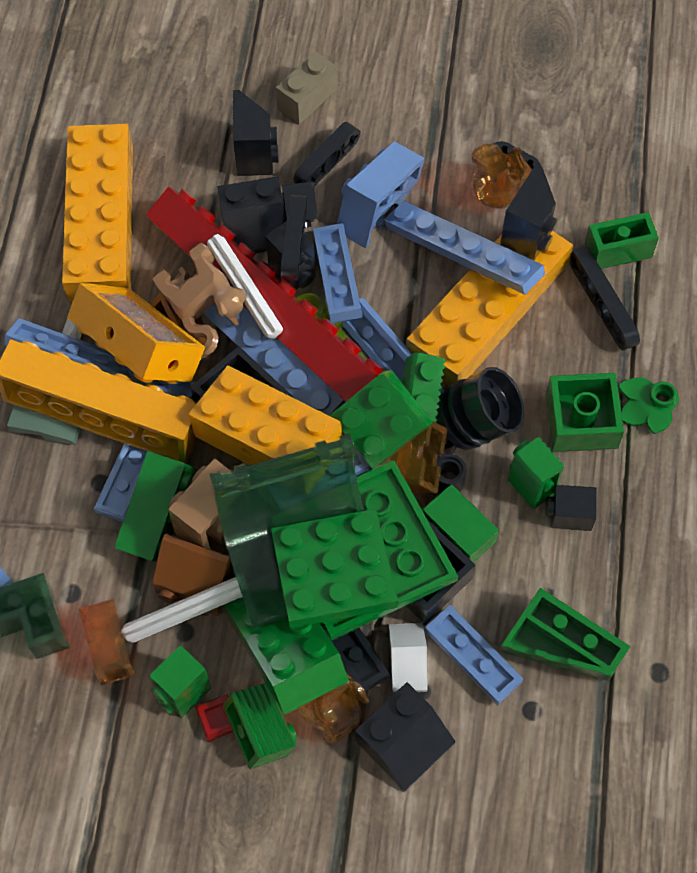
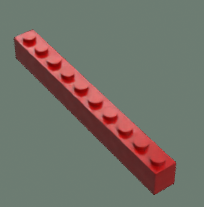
M168 186L148 211L146 216L189 256L190 250L200 243L207 246L208 240L214 235L219 234L224 237L283 327L282 333L277 338L345 402L383 372L384 369L373 359L368 357L365 360L359 355L362 349L347 337L344 340L337 335L340 329L325 317L323 320L315 315L318 309L304 298L301 301L294 296L297 290L283 279L280 282L273 276L276 274V271L262 260L258 263L253 259L256 253L242 242L238 245L233 240L236 235L223 224L218 227L213 222L216 217L203 206L198 209L194 205L197 200L186 190L181 189L178 192ZM214 259L212 264L226 276L217 260Z

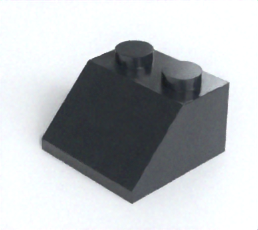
M233 90V144L237 176L273 175V163H279L277 127H271L270 114L240 90Z
M537 163L506 209L500 242L501 246L534 261L540 252L545 253L548 250L553 236L550 234L557 221V218L553 217L556 202L543 167Z
M278 176L217 186L223 225L236 235L233 240L238 245L241 242L244 243L255 253L266 252L265 236L286 222Z
M408 682L355 730V741L404 792L456 742L433 707Z

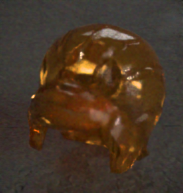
M482 144L475 148L471 154L472 162L477 165L472 181L476 197L484 206L492 209L508 207L529 176L532 169L523 159L520 147L513 148L509 154H505L496 144Z
M348 674L349 682L297 708L299 715L306 722L320 730L324 740L329 744L347 736L358 726L361 721V710L358 700L364 704L369 703L363 687Z

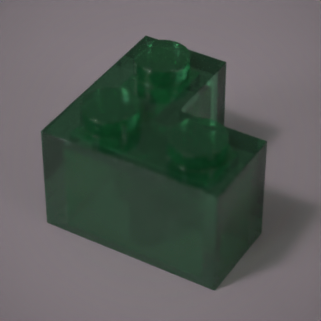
M44 573L0 587V638L24 630L28 647L36 659L70 648L52 587Z

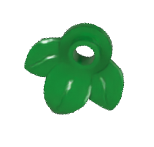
M636 377L619 384L618 388L629 399L621 412L623 423L631 426H641L647 423L648 428L653 434L663 432L670 426L672 410L676 408L679 401V394L671 383L662 381L654 384L646 378ZM663 396L667 399V402H662L656 397Z

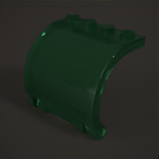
M350 433L339 436V440L326 443L324 440L314 443V447L250 466H245V464L234 466L233 471L223 474L220 471L209 474L223 536L252 628L288 618L271 528L364 511L354 465L355 446Z

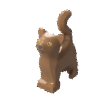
M200 243L190 250V256L196 269L195 275L190 277V274L181 267L178 269L179 273L175 280L170 281L171 276L165 269L152 279L161 295L170 302L175 313L182 320L184 330L192 337L206 338L205 350L202 356H208L217 348V332L209 325L196 324L195 320L215 303L218 314L227 317L233 325L238 326L237 315L243 310V302L247 299V293L243 289L230 286L227 277L212 264L215 258L209 247Z

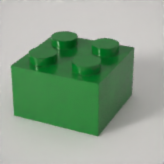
M392 370L379 374L330 415L341 422L342 431L372 469L385 463L433 424L432 420Z
M616 373L550 376L546 390L552 451L618 449L624 434Z

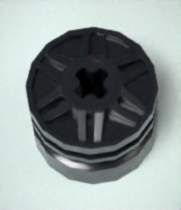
M497 367L484 368L471 374L467 379H461L454 384L447 385L440 391L441 395L438 396L440 401L437 403L439 408L436 411L438 412L437 418L440 427L447 439L463 450L478 448L481 445L490 443L493 439H499L516 432L522 426L525 416L524 403L518 387L505 371Z

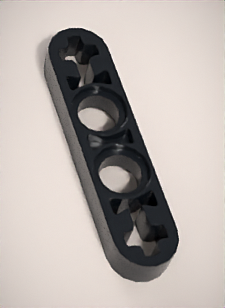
M585 244L574 247L569 264L615 343L622 351L639 345L640 335L636 325L590 249Z

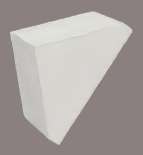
M423 623L389 624L392 693H396L406 682L417 692H427V645Z

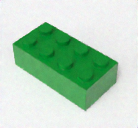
M279 569L247 584L249 590L247 595L224 604L233 629L284 715L349 682L341 656L320 623L290 628Z

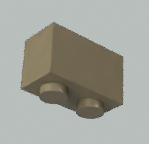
M318 52L312 53L276 87L277 109L300 125L338 89V66Z

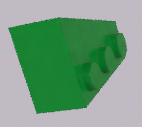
M147 451L114 548L157 562L164 535L168 534L171 536L174 531L168 511L170 502L179 491H185L193 483V477L198 469L186 463Z
M539 588L502 643L501 652L609 682L631 646L544 589Z

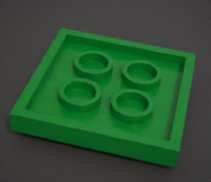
M376 509L271 528L290 628L398 608V598Z

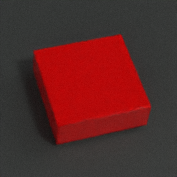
M228 694L195 707L208 742L234 732L231 729V724L228 722L226 712L223 710V704L229 697Z

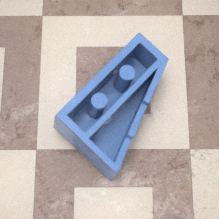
M394 141L385 150L381 149L370 164H364L353 179L349 178L344 183L341 190L343 199L337 224L343 223L345 235L348 239L366 249L371 242L370 236L375 226L377 225L381 228L384 226L385 217L383 216L392 205L398 207L419 181L424 157Z

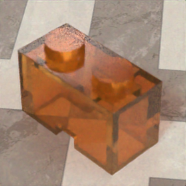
M432 421L433 424L389 459V462L395 460L412 493H438L441 467L436 466L438 454H444L447 428Z
M111 599L79 609L95 675L101 686L135 676L129 649L122 630L123 626L119 611L114 600Z

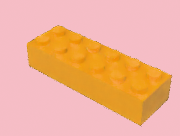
M128 124L68 126L62 284L68 302H73L79 283L131 289L133 143Z
M554 231L551 232L550 235L553 236L548 250L545 253L540 252L535 259L536 262L544 266L546 274L526 295L470 269L407 338L406 347L412 354L417 352L443 357L446 362L443 364L445 369L442 370L444 375L441 377L443 380L441 383L447 386L456 383L458 380L467 379L569 265L573 249L572 243ZM501 236L495 241V243L500 245Z
M10 339L0 359V393L3 401L47 415L135 448L187 464L197 440L188 415L196 405L192 399L182 395L175 397L166 394L155 385H140L123 374L116 373L112 375L103 372L92 363H77L60 352L49 353L40 350L37 345L28 341L20 343Z

